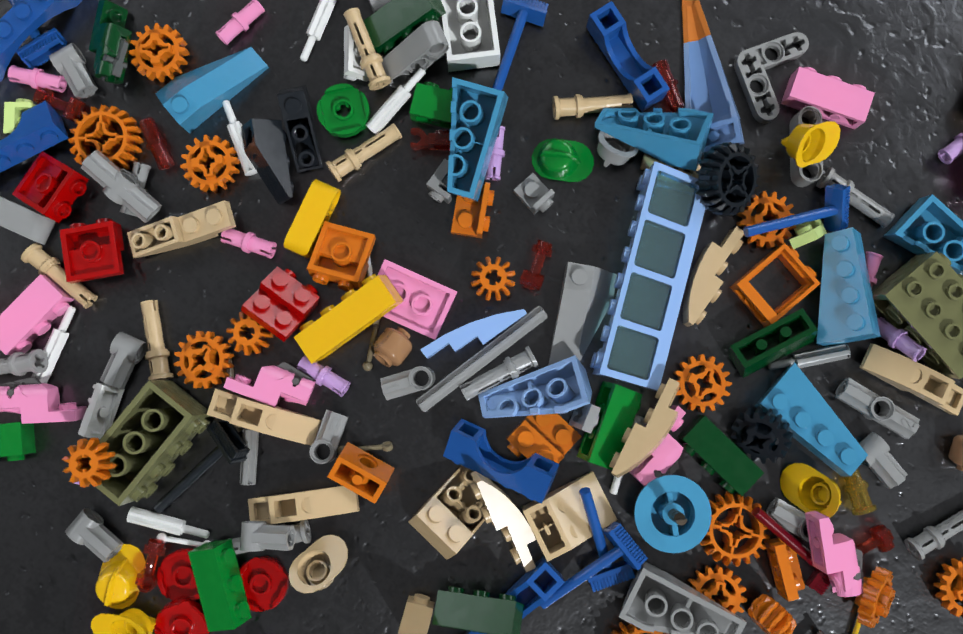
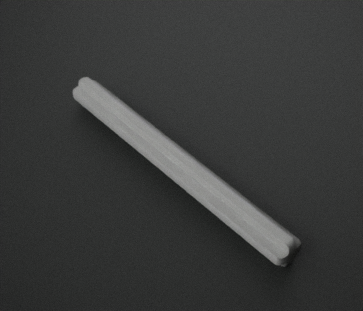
M541 306L535 307L418 397L416 403L423 412L428 411L547 319L548 316Z

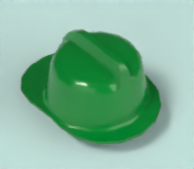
M554 138L546 139L536 146L532 154V165L535 171L543 178L579 182L586 179L592 172L594 158L590 149L584 144Z

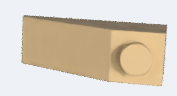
M423 594L409 595L398 634H427L435 602L430 601V597Z

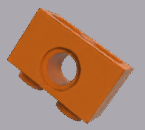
M347 442L327 477L375 504L395 468Z

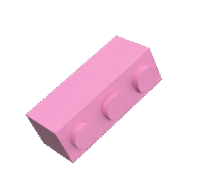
M799 67L790 76L781 104L797 110L813 106L819 109L823 119L835 121L837 124L856 129L866 121L875 93L867 90L865 86L859 84L851 85L843 82L837 76H825L817 73L811 67Z
M40 274L0 315V350L5 355H11L14 352H28L33 345L32 342L38 336L45 334L57 317L65 314L74 298L48 276Z

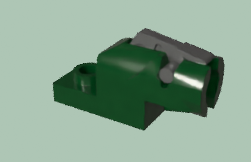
M99 0L89 45V51L96 53L94 76L96 78L105 76L106 82L122 84L127 68L128 51L132 37V31L125 29L128 10L108 0Z

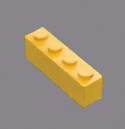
M370 275L361 282L363 286L360 289L348 291L341 297V303L336 306L330 305L320 312L321 317L315 322L310 320L299 328L301 332L294 336V339L311 364L322 361L404 302L386 275Z

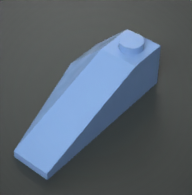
M574 355L478 394L484 418L560 414L590 404L592 389L586 369Z

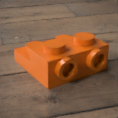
M324 221L307 266L310 276L313 277L312 280L322 285H327L328 281L337 283L338 288L347 292L354 288L360 289L362 287L361 282L364 280L369 267L368 260L376 240L375 235Z
M559 414L526 416L506 439L510 442L507 448L518 458L521 454L529 458L534 453H537L559 464L564 455L582 436L573 427L568 425Z

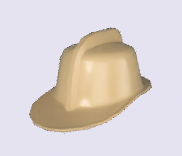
M326 535L316 540L304 552L298 555L289 568V580L295 590L305 594L327 588L345 567L348 559L346 543L339 536Z

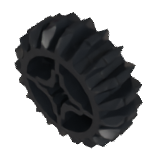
M724 142L712 146L710 151L704 152V159L699 161L701 168L696 171L699 177L695 184L699 185L696 194L701 196L700 203L705 205V210H709L716 215L732 216L737 215L739 212H744L746 206H751L750 199L756 197L754 191L755 188L759 187L756 184L757 178L760 177L756 172L759 165L754 163L756 156L751 155L750 149L745 148L743 144Z

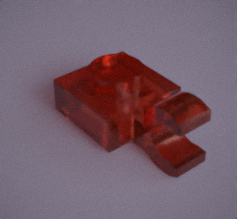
M420 128L411 129V135L421 137L419 142L410 143L411 149L429 148V150L450 151V131L436 130L435 133H428L426 135Z

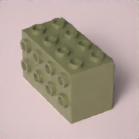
M936 251L915 255L872 291L875 307L890 324L897 329L905 330L911 339L927 348L925 355L921 359L929 368L949 378L961 379L963 378V275L957 274L950 266L951 261L942 253Z
M149 380L100 439V444L102 442L110 443L107 452L114 451L116 453L114 457L110 458V462H114L117 466L114 469H108L111 477L107 480L102 479L101 485L95 487L118 506L133 501L138 502L142 498H149L158 488L156 484L162 476L166 477L174 469L176 464L173 462L179 455H184L191 448L193 437L197 433L201 434L210 424V421H208L210 416L206 415L208 409L172 380Z

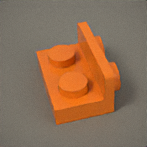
M485 182V185L483 184L478 201L457 195L451 234L482 238L483 231L488 232L491 216H486L487 206L493 205L495 192L490 190V182Z
M778 537L765 540L764 543L777 593L788 602L798 600V591L803 590L805 584L797 553Z

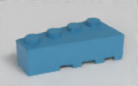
M452 77L453 91L447 192L478 201L505 112L508 96L504 91Z
M933 194L919 198L883 236L916 255L936 251L942 253L951 261L950 266L957 274L963 275V221Z
M851 227L825 234L816 344L827 347L881 337L861 233Z
M795 362L782 372L755 405L756 408L761 406L765 413L772 409V415L775 417L781 414L783 416L781 422L790 424L787 431L793 432V438L841 477H851L868 456Z

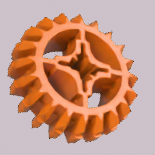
M101 104L100 109L91 107V114L81 112L83 119L81 121L74 119L77 124L76 129H69L74 134V137L67 139L70 144L74 145L69 150L76 156L74 158L75 161L82 164L85 158L91 154L90 146H93L120 169L123 167L126 170H131L129 162H138L134 155L135 153H142V149L137 145L144 142L138 136L142 131L141 128L136 126L137 121L130 117L129 113L125 110L120 111L116 106L109 108ZM112 123H118L121 126L123 135L115 133Z
M726 492L725 498H723L720 494H716V503L709 500L712 513L709 530L699 544L701 546L706 545L704 552L707 555L712 554L714 561L718 562L722 559V563L726 566H729L731 561L736 567L740 566L741 558L746 564H750V555L760 558L756 550L758 548L766 549L762 540L771 539L770 535L764 533V530L768 529L751 515L755 507L762 508L759 503L753 504V498L750 496L744 498V496L739 494L733 496V494ZM731 508L724 519L716 520L720 513ZM742 509L750 517L752 529L744 526V516L741 515ZM734 524L743 531L736 530L735 532L732 531L731 533L727 529L723 528V526L729 528L730 525L733 526ZM713 529L722 532L723 548H720L716 543ZM749 538L744 545L737 548L741 539Z

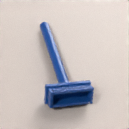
M8 0V1L10 2L11 6L13 7L19 0ZM55 27L43 35L36 29L29 35L32 41L19 48L16 53L33 70L42 65V63L44 64L45 61L47 62L50 54L65 47L68 42Z
M503 0L501 13L514 17L516 20L492 88L502 91L525 23L529 22L543 27L548 3L545 4V2L542 3L539 0Z
M837 183L831 186L827 185L825 187L824 207L746 226L743 228L745 237H751L824 218L825 230L833 232L843 230L848 227L850 186Z
M588 487L580 489L579 493L598 555L601 557L608 552V547L591 490ZM622 560L609 564L589 578L588 582L592 591L596 592V590L599 591V589L602 590V588L614 586L615 584L622 583V581L634 579L635 575L627 562Z
M613 522L602 531L614 548L566 580L540 606L546 609L621 556L631 568L639 570L648 558L635 541L632 540V537L626 532L621 523Z

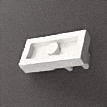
M347 25L344 27V78L351 81L360 79L367 82L366 72L360 67L361 56Z
M96 383L92 387L94 388L92 397L88 398L89 406L86 409L78 434L87 438L96 437L101 439L113 424L125 389Z

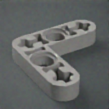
M794 32L746 49L735 59V72L752 115L757 122L762 124L771 122L776 118L780 110L765 70L801 57L809 47L808 38L803 33ZM792 42L794 44L800 45V48L798 50L796 49V47L788 49L786 52L784 50L785 48L789 47ZM768 48L774 49L778 55L777 59H767L765 50ZM746 59V61H752V65L749 67L748 65H743L742 62ZM751 72L753 75L747 78L746 76ZM751 81H759L763 85V91L761 93L753 92L750 88ZM764 95H766V98H765L763 101H762V99H761V100H759L758 102H756V100H758V99L762 98ZM765 107L770 108L771 112L767 115V113H761L760 110Z

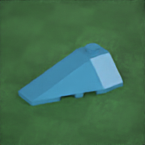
M249 47L179 75L155 94L178 124L188 133H191L223 106L222 102L224 100H231L269 67L254 49Z
M603 108L595 122V128L668 165L696 171L704 153L714 113L689 108H678V113L662 112V108H653V112H639L636 108Z

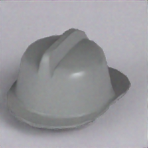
M600 131L598 135L597 152L604 160V167H607L609 164L624 165L638 152V149L603 131Z

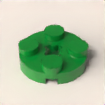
M345 83L333 85L324 92L325 94L317 103V116L322 126L330 135L346 138L354 136L367 128L366 124L370 117V106L364 93ZM341 105H345L348 109L351 108V111L345 117H342L341 114L337 115V111L341 110Z

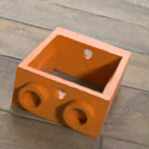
M786 243L775 247L733 283L730 288L758 321L766 327L777 322L821 283L816 279L815 271L801 262L798 252L792 246H787ZM775 258H778L802 286L773 310L749 281Z

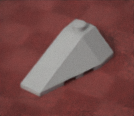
M573 262L566 264L548 366L574 355L581 361L608 311L611 298H614V284L617 274L590 265Z
M646 561L637 570L619 613V618L643 631L653 633L657 631L668 634H741L747 623L746 620Z

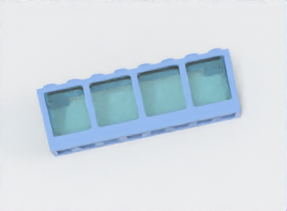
M654 161L649 169L645 168L643 175L639 177L636 190H639L640 194L636 199L634 207L638 214L636 221L632 220L629 226L628 236L631 237L629 247L625 246L622 253L621 262L625 263L623 272H618L614 288L618 289L615 299L611 298L607 314L611 315L609 325H604L600 341H604V345L597 353L594 352L590 368H594L593 375L653 391H658L662 381L705 212V205L700 203L701 196L696 194L699 185L695 184L698 179Z

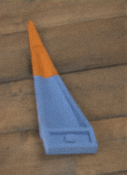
M682 0L685 108L714 113L704 152H708L712 146L724 142L745 144L740 116L700 1Z

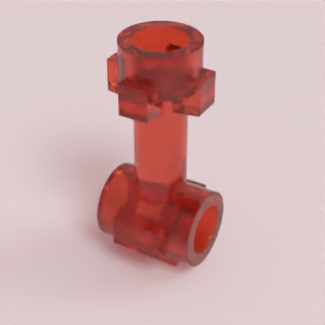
M47 88L45 90H36L33 97L36 104L47 101L53 108L64 111L62 115L64 118L75 122L74 119H83L81 112H86V103L70 97L68 102L54 97V92Z
M537 240V243L533 245L532 251L536 253L530 270H523L519 284L524 285V288L540 291L545 277L540 272L545 257H551L552 244Z
M876 525L869 530L871 538L855 545V548L861 550L863 555L875 548L879 552H887L894 548V537L885 525Z
M153 538L148 540V544H145L143 553L148 554L145 567L137 574L135 581L141 592H150L157 586L158 578L155 572L159 556L165 555L166 551L163 540Z

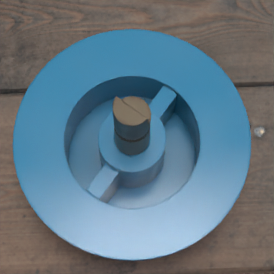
M679 475L658 477L649 482L636 499L634 520L637 530L650 546L659 551L681 553L694 548L706 536L711 524L712 513L707 495L698 484L686 477Z

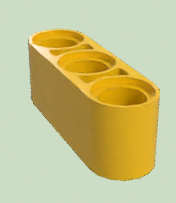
M318 179L312 182L286 235L284 248L309 259L311 257L324 221L329 222L341 194L340 189Z

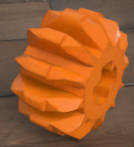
M486 257L487 266L485 267L481 262H477L476 266L481 272H471V276L479 278L471 282L472 287L481 286L476 292L478 296L482 295L484 291L487 292L486 301H490L491 293H495V299L500 301V291L504 295L509 296L510 291L505 286H515L514 281L507 279L515 276V271L505 272L509 268L510 263L505 262L502 267L499 266L501 257H496L495 264H491L490 257ZM496 273L497 278L501 281L499 283L496 281L495 285H490L489 279L486 276Z
M239 312L240 321L235 318L230 319V322L235 327L234 329L227 328L226 332L234 335L228 339V343H236L234 347L236 352L243 350L244 355L250 356L252 350L255 354L261 353L260 345L266 348L270 346L265 338H273L274 334L266 332L267 329L245 313ZM248 328L254 329L255 333L251 334L253 338L246 337V332H249Z
M94 437L90 438L89 441L86 438L79 439L77 445H70L67 448L70 456L62 458L64 462L69 463V467H66L62 472L72 473L69 482L75 483L79 481L80 487L85 488L89 487L90 484L93 487L99 486L102 483V479H109L111 474L108 469H114L117 466L114 462H110V458L116 455L114 451L107 452L110 443L102 442L100 444V440Z
M761 594L748 608L749 617L765 634H792L797 626L792 615L779 602L766 594Z

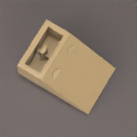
M462 465L408 521L446 560L456 555L485 521L480 508L484 507L481 499L476 500L470 487L474 483L470 473L475 471Z
M593 471L548 493L542 504L532 501L521 507L547 562L574 549L592 537L579 493L580 489L584 487L590 488L602 530L617 521Z

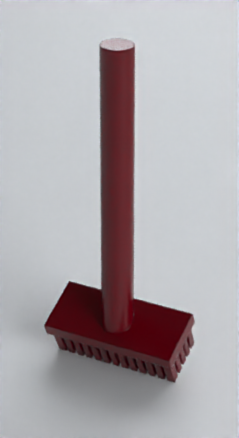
M755 507L751 515L815 569L804 584L818 594L823 595V592L828 589L827 587L831 583L826 573L813 566L811 551L760 507Z

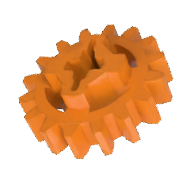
M155 23L152 30L147 25L144 26L146 31L144 34L136 32L139 39L138 41L131 40L130 43L135 49L129 50V54L134 58L131 63L138 68L137 71L141 75H146L151 81L156 77L160 82H164L165 76L173 80V73L175 71L180 74L183 73L179 67L180 65H188L183 56H188L190 53L185 48L187 42L176 29L173 30L167 24L162 29L158 23ZM166 38L173 41L174 45L167 43ZM145 60L150 62L153 65V67L148 66Z
M206 134L202 142L194 138L195 146L186 145L189 153L181 155L186 160V163L180 165V168L188 171L183 175L184 178L188 181L191 180L190 185L198 188L200 186V190L205 193L209 188L212 192L217 193L218 186L226 190L227 181L235 182L232 174L240 173L235 165L240 163V160L234 157L237 154L235 148L230 147L231 144L226 139L221 142V138L218 135H215L213 140H211ZM215 148L222 150L225 156L222 154L217 155ZM196 172L204 173L206 180L199 178Z
M762 191L759 197L756 195L755 198L750 199L751 206H746L744 212L737 213V216L741 217L742 220L736 224L744 228L766 222L763 221V217L774 220L794 215L790 214L789 211L794 206L793 204L787 206L784 204L787 198L785 196L777 199V192L775 191L769 197L766 191ZM756 205H758V208H756V214L754 216H751L752 210L755 208ZM797 225L783 228L777 235L775 234L777 230L751 236L748 238L747 243L750 244L756 241V248L759 249L765 244L767 249H771L775 244L777 246L782 245L784 239L791 238L792 234L788 230L795 229Z
M196 331V337L188 334L186 336L188 343L179 342L182 351L174 353V355L180 357V361L174 363V366L181 367L177 375L186 376L184 383H193V388H202L203 386L204 389H210L213 384L221 385L220 377H229L230 375L226 372V369L234 367L233 364L228 362L230 358L234 357V354L227 353L231 345L229 343L222 344L224 337L219 335L215 337V332L207 331L205 334L204 331ZM208 342V344L203 345L202 348L196 347L200 343ZM206 372L212 373V375L209 377H200L201 375H205Z
M704 354L698 355L697 361L694 356H689V364L680 362L679 366L682 370L673 371V374L678 377V380L675 381L680 382V388L676 394L682 396L679 403L684 405L688 402V410L693 411L697 406L698 412L704 413L707 406L709 411H714V403L723 405L724 402L721 397L730 396V393L725 390L726 386L732 385V382L725 380V377L730 375V372H722L721 369L724 363L714 364L715 357L710 356L707 361ZM702 365L697 373H689L693 367ZM714 373L717 377L718 384L715 382V379L713 377ZM698 379H703L702 382L706 384L705 388H700V385L697 383ZM685 383H687L690 390L689 395L685 389ZM706 394H714L710 399L701 401Z
M962 557L961 561L954 558L951 559L952 566L943 564L942 567L945 572L943 574L937 572L936 576L941 580L934 583V587L940 589V592L935 594V597L943 601L941 606L950 610L949 613L957 617H963V605L955 602L956 599L963 602Z
M716 564L713 571L711 567L706 565L705 573L702 574L698 570L695 571L698 577L696 580L689 578L688 581L693 585L692 588L713 600L711 598L712 595H717L719 591L721 593L720 596H715L713 601L734 614L737 611L740 613L744 612L740 607V603L747 602V599L741 595V593L746 591V587L738 585L742 579L737 575L732 576L733 571L729 568L723 571L722 567ZM724 579L729 582L732 591L726 589V583L724 582Z
M876 566L875 571L873 570L871 573V578H863V593L856 596L855 604L859 606L857 610L859 612L857 616L858 623L869 628H875L880 616L884 618L888 616L896 592L892 588V571Z

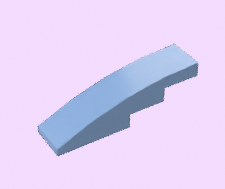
M524 309L495 314L468 323L441 336L420 350L429 359L449 344L455 352L475 338H478L482 345H485L519 321L527 313Z

